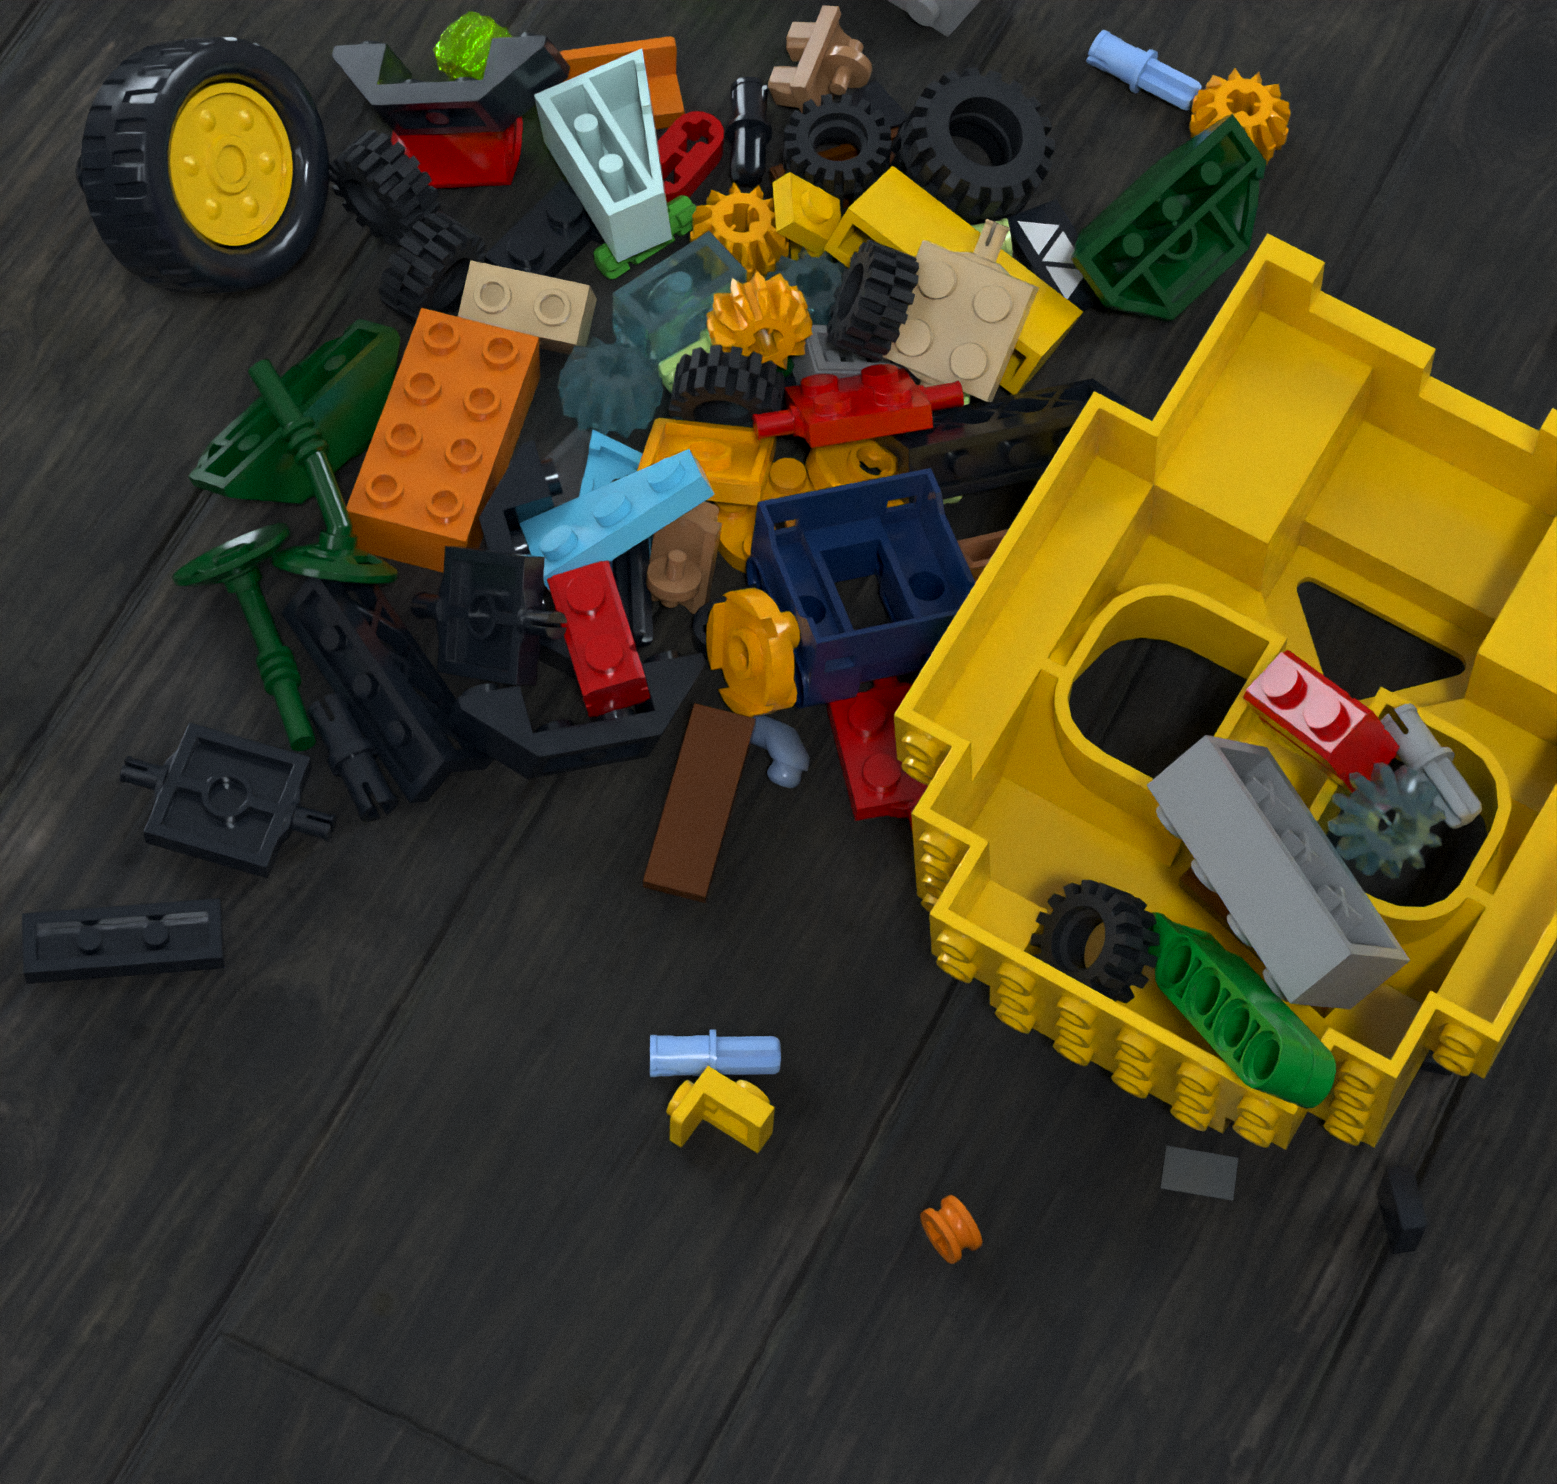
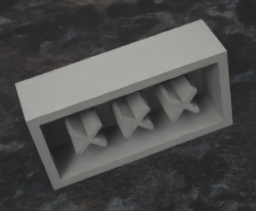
M1205 735L1147 784V787L1159 804L1156 808L1159 820L1172 835L1183 840L1195 858L1191 862L1195 875L1209 890L1218 893L1230 912L1227 915V922L1230 928L1244 944L1254 948L1266 966L1263 970L1266 983L1280 999L1290 1004L1351 1009L1411 961L1267 747Z

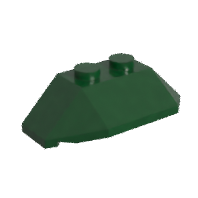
M1233 114L1225 116L1158 160L1083 228L1078 235L1070 258L1105 307L1165 322L1175 319L1250 248L1258 208L1259 180H1262L1264 177L1266 160Z
M357 319L345 328L343 336L325 342L280 377L303 416H311L315 422L313 428H319L322 433L320 440H326L329 444L326 454L333 473L346 461L362 453L374 435L394 381L401 339L395 328ZM262 395L207 445L198 460L197 467L188 476L195 487L228 498L302 504L306 499L315 496L305 466H297L294 461L296 454H290L287 450L288 443L282 442L279 435L283 429Z

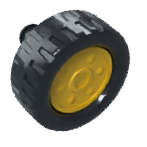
M195 37L146 46L140 52H135L124 59L109 74L96 94L89 110L82 138L81 155L76 163L75 174L79 187L85 193L87 206L99 235L111 253L129 272L154 287L165 288L170 292L198 294L228 293L256 289L269 284L273 279L284 275L302 257L312 242L324 213L329 186V155L324 127L316 105L301 79L288 64L269 49L260 44L250 43L246 39L236 37Z

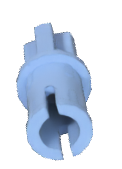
M1102 30L1097 35L1089 49V57L1086 59L1087 64L1090 66H1094L1129 84L1131 92L1136 94L1142 88L1183 110L1191 109L1193 99L1202 87L1197 80L1158 61L1157 51L1149 49L1146 52L1138 47L1136 48L1106 30Z
M709 1030V1035H650V1077L673 1075L701 1076L707 1066H710L722 1075L776 1074L781 1067V1044L779 1039L774 1036L716 1037V1030Z

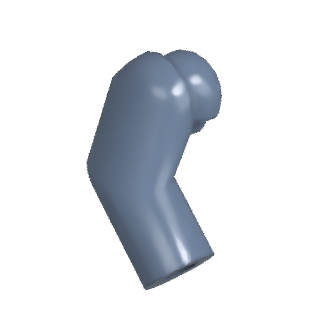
M766 715L752 717L756 718V729L751 744L767 750L770 757L773 758V762L767 770L769 780L783 787H797L801 781L802 771H808L810 757L799 734L793 727Z

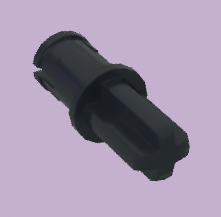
M742 77L731 85L732 115L731 120L726 125V138L732 144L731 177L736 184H748L751 187L758 186L762 182V176L766 172V144L772 138V126L767 121L768 86L767 84L764 85L762 79L756 77Z

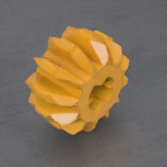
M1236 68L1228 76V80L1212 75L1206 85V89L1199 90L1193 99L1191 109L1193 115L1189 125L1191 138L1225 116L1233 114L1262 154L1267 165L1273 157L1274 150H1281L1282 145L1286 142L1289 130L1287 125L1290 118L1289 102L1280 99L1279 84L1261 85L1260 72L1256 73L1251 79L1242 78Z
M735 182L729 189V195L727 196L711 190L709 197H707L706 205L696 206V211L693 213V231L690 232V247L693 249V254L699 255L698 263L701 266L702 273L718 270V278L722 285L732 276L740 277L743 283L750 282L756 270L769 280L775 272V264H785V259L789 255L788 238L776 232L774 198L763 200L764 194L759 185L749 194L741 193Z
M756 270L750 282L742 284L732 278L730 293H714V303L712 304L714 309L706 314V327L710 338H712V345H721L723 352L730 353L732 346L743 348L742 355L749 356L754 351L763 355L761 363L771 360L787 370V357L789 355H805V339L813 335L811 329L812 320L808 310H806L808 305L804 294L799 291L797 286H789L788 281L783 278L781 273L765 281V278Z

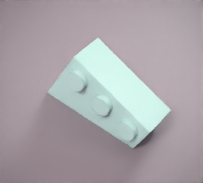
M642 48L535 94L534 97L544 143L617 262L672 239L651 94Z

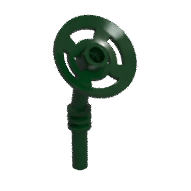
M269 359L255 363L249 368L248 374L283 429L279 436L282 442L288 443L287 450L289 453L296 454L294 457L297 466H305L327 530L320 531L318 543L288 547L272 554L271 564L279 569L295 574L333 581L368 584L396 581L398 571L383 559L356 548L358 536L352 533L353 525L326 454L329 444L326 440H320L322 433L319 428H313L315 425L311 416H303Z
M277 523L243 534L203 553L178 569L172 575V579L176 586L200 587L224 583L228 593H236L259 652L256 664L265 691L275 698L292 750L300 752L310 749L316 742L298 690L302 680L292 650L287 646H283L258 583L263 578L258 566L282 545L290 533L286 523Z

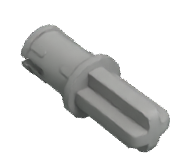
M1404 704L1394 709L1408 728L1409 732L1407 734L1401 731L1388 713L1381 722L1385 726L1384 729L1391 734L1400 746L1397 755L1409 770L1406 774L1407 781L1411 785H1419L1448 827L1456 829L1471 823L1482 811V805L1452 761L1455 756L1452 749L1440 746L1417 713V709L1413 704Z

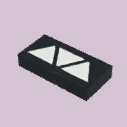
M1056 199L1007 218L1012 249L1024 267L1083 312L1103 304L1070 259L1078 233Z

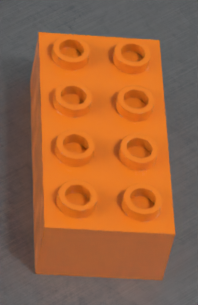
M421 308L346 507L353 525L352 533L358 536L356 548L376 556L443 573L445 546L480 547L484 533L479 516L509 466L540 379L539 337Z

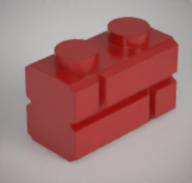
M609 560L599 561L548 578L547 582L555 610L562 612L567 619V623H560V626L567 628L564 639L588 716L596 717L650 699L646 677L638 652L636 651L635 642Z
M1289 650L1281 652L1251 683L1243 696V699L1259 715V719L1270 733L1354 796L1363 792L1397 755L1400 748L1391 734L1384 729L1385 726L1371 709L1357 699H1352L1349 693Z

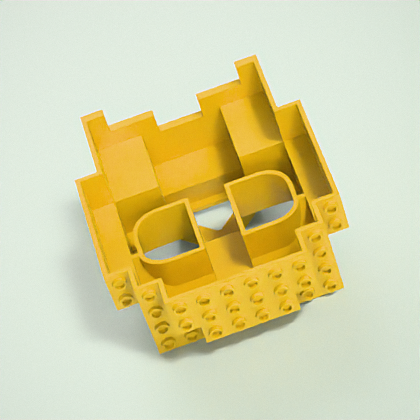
M1267 233L1153 421L1095 391L1093 392L895 712L897 760L902 762L901 767L909 776L928 786L911 816L917 896L923 899L921 902L922 906L930 912L931 952L938 957L936 960L937 965L952 977L966 983H970L973 978H976L989 985L990 1005L997 1008L995 1015L1003 1023L1026 1034H1029L1032 1028L1055 1040L1053 1047L1067 1059L1082 1066H1087L1091 1060L1114 1073L1111 1079L1126 1092L1144 1099L1150 1093L1172 1105L1170 1110L1172 1115L1196 1130L1205 1131L1210 1126L1223 1134L1229 1124L1234 1121L1233 1129L1246 1140L1265 1148L1269 1147L1272 1142L1286 1150L1306 1113L1310 1112L1325 1120L1324 1128L1339 1140L1355 1146L1363 1141L1375 1148L1429 1050L1434 1051L1432 1056L1437 1063L1455 1074L1469 1076L1470 1072L1483 1079L1486 1077L1557 950V410L1551 409L1540 431L1431 377L1435 348L1322 292L1321 286L1325 262ZM1304 582H1312L1459 658L1463 662L1465 670L1457 676L1394 692L1380 687L1375 697L1359 701L1371 709L1380 721L1389 713L1404 734H1407L1409 730L1394 709L1409 703L1416 707L1417 713L1440 746L1449 747L1454 752L1455 757L1452 762L1481 802L1482 811L1480 815L1484 819L1488 833L1460 885L1443 901L1426 907H1405L1388 903L1365 893L1411 961L1351 1009L1335 1008L1325 1018L1320 1016L1309 1005L1290 1004L1283 1001L1331 1051L1335 1058L1336 1074L1329 1094L1322 1103L1308 1109L1247 1086L1159 989L1155 980L1154 968L1144 965L1141 973L1149 981L1143 989L1133 985L1130 986L1135 998L1128 1003L1118 1000L1115 1002L1032 956L1041 953V948L1030 945L1032 933L1042 934L1044 930V925L1035 922L1040 911L1049 915L1053 912V908L1047 902L1055 893L1066 897L1064 886L1072 882L1081 885L1082 880H1093L1140 898L1147 904V907L1144 909L1145 911L1151 913L1159 912L1172 922L1211 933L1227 951L1242 957L1265 981L1263 970L1266 966L1179 887V877L1191 867V862L1195 858L1183 840L1172 835L1159 820L1156 813V808L1159 804L1147 787V784L1153 778L1106 754L1087 740L1071 718L1069 700L1075 680L1105 650L1120 641L1137 638L1166 640L1196 652L1247 679L1214 737L1267 747L1327 835L1351 793L1270 733L1259 719V715L1243 699L1246 689L1281 652L1286 650L1294 653L1323 675L1297 593V587ZM1396 755V756L1394 757V758H1396V759L1402 761L1398 755ZM1103 922L1093 930L1087 940L1084 953L1086 968L1096 961L1102 951L1105 941Z

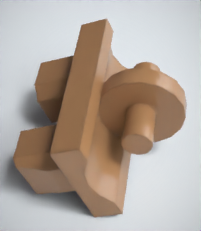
M822 6L816 22H792L786 37V49L791 60L797 61L799 64L798 67L774 66L768 80V88L776 105L797 107L803 113V103L810 99L819 107L821 106V95L832 94L833 100L835 94H845L847 88H861L867 84L873 71L872 64L862 54L864 45L860 41L852 39L840 27L839 19L842 13L839 6Z
M704 501L654 533L650 564L646 575V585L651 592L652 601H661L664 606L669 608L681 604L692 614H696L700 607L709 602L722 523L717 522L719 508L716 505Z

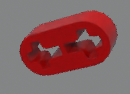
M703 111L685 113L676 119L658 140L663 180L675 169L674 184L668 181L664 182L667 203L680 195L690 198L720 162L723 156L724 128L721 122L712 114ZM701 136L708 138V144L699 141L687 153V138L691 141H697Z

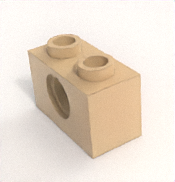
M470 261L458 317L539 337L540 349L584 358L597 298L590 285Z

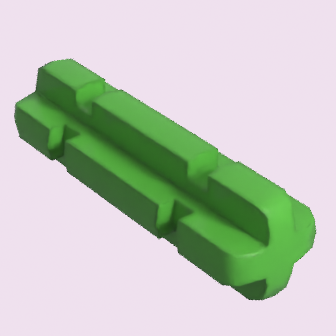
M680 195L668 202L667 207L672 239L625 260L617 262L605 242L594 251V263L597 269L601 271L606 279H616L630 270L628 263L631 261L637 265L675 241L673 236L675 233L683 236L693 229L692 218L693 213L696 211V205L685 195Z

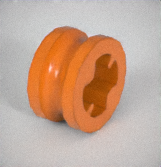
M948 1195L941 1200V1209L938 1211L927 1208L921 1212V1222L929 1240L938 1253L950 1264L961 1260V1251L964 1248L975 1251L982 1246L983 1241L977 1224L966 1207L955 1196Z

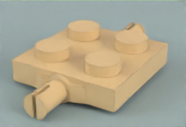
M986 219L973 253L954 252L933 242L922 241L916 255V262L919 263V270L916 275L919 278L918 285L912 290V293L915 294L913 304L908 305L906 311L908 318L905 325L901 324L899 327L900 335L895 343L891 341V350L886 356H882L907 367L916 378L921 380L919 385L923 384L924 387L959 380L963 392L986 402L993 401L1039 289L1037 286L1011 276L1000 264L996 263L1006 235L1010 231L1009 227Z

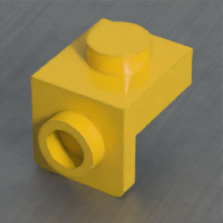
M791 172L785 174L773 182L776 232L790 239L792 268L805 273L832 256L824 250V247L841 220L840 199Z
M707 1066L695 1084L686 1080L678 1088L668 1105L666 1113L671 1116L670 1141L682 1147L702 1119H704L751 1150L759 1153L773 1133L775 1107L770 1105L768 1097L755 1085L745 1080H738L735 1083L710 1066Z

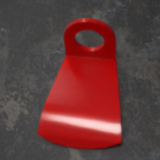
M522 116L517 118L503 132L398 136L393 131L391 142L392 145L397 142L402 144L406 148L405 155L409 158L413 155L421 163L417 166L418 169L429 174L432 181L428 185L434 188L511 185L520 158L523 120Z

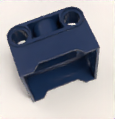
M932 469L907 472L757 503L751 553L746 562L748 586L755 583L757 589L762 587L763 591L777 604L780 612H791L798 622L800 641L797 648L793 649L794 681L797 689L795 705L802 709L857 697L860 683L917 672L919 675L976 583L945 515L942 492ZM914 496L913 503L887 508V503L890 500ZM796 519L795 526L774 529V523ZM875 572L880 585L879 594L892 623L854 630L834 583L874 575Z

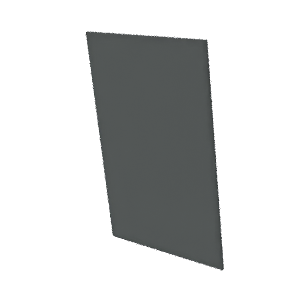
M1166 1146L1161 1189L1233 1200L1238 1157Z

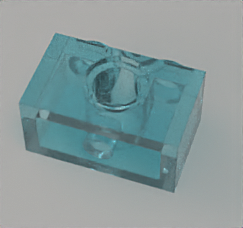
M708 231L613 292V334L651 374L657 370L660 361L700 339V332L707 328L706 314L714 309L712 305L714 303V293H730L732 278L742 284L746 283L747 270Z

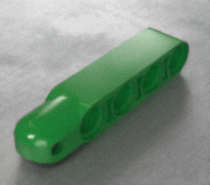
M1152 912L1157 924L1147 930L1159 934L1160 945L1150 946L1148 954L1158 957L1154 969L1155 980L1159 989L1247 1086L1305 1109L1314 1108L1322 1103L1329 1094L1335 1080L1336 1063L1331 1051L1282 999L1270 989L1265 981L1242 957L1227 951L1211 933L1177 924L1169 920L1164 914Z

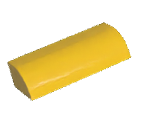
M892 166L847 209L825 245L824 250L850 268V258L854 252L858 253L859 246L863 242L866 243L867 240L875 241L916 258L923 240L933 242L954 252L973 253L981 233ZM1001 249L996 263L1000 264L1011 276L1039 287L1000 382L1002 387L1015 395L1044 365L1072 329L1083 311Z

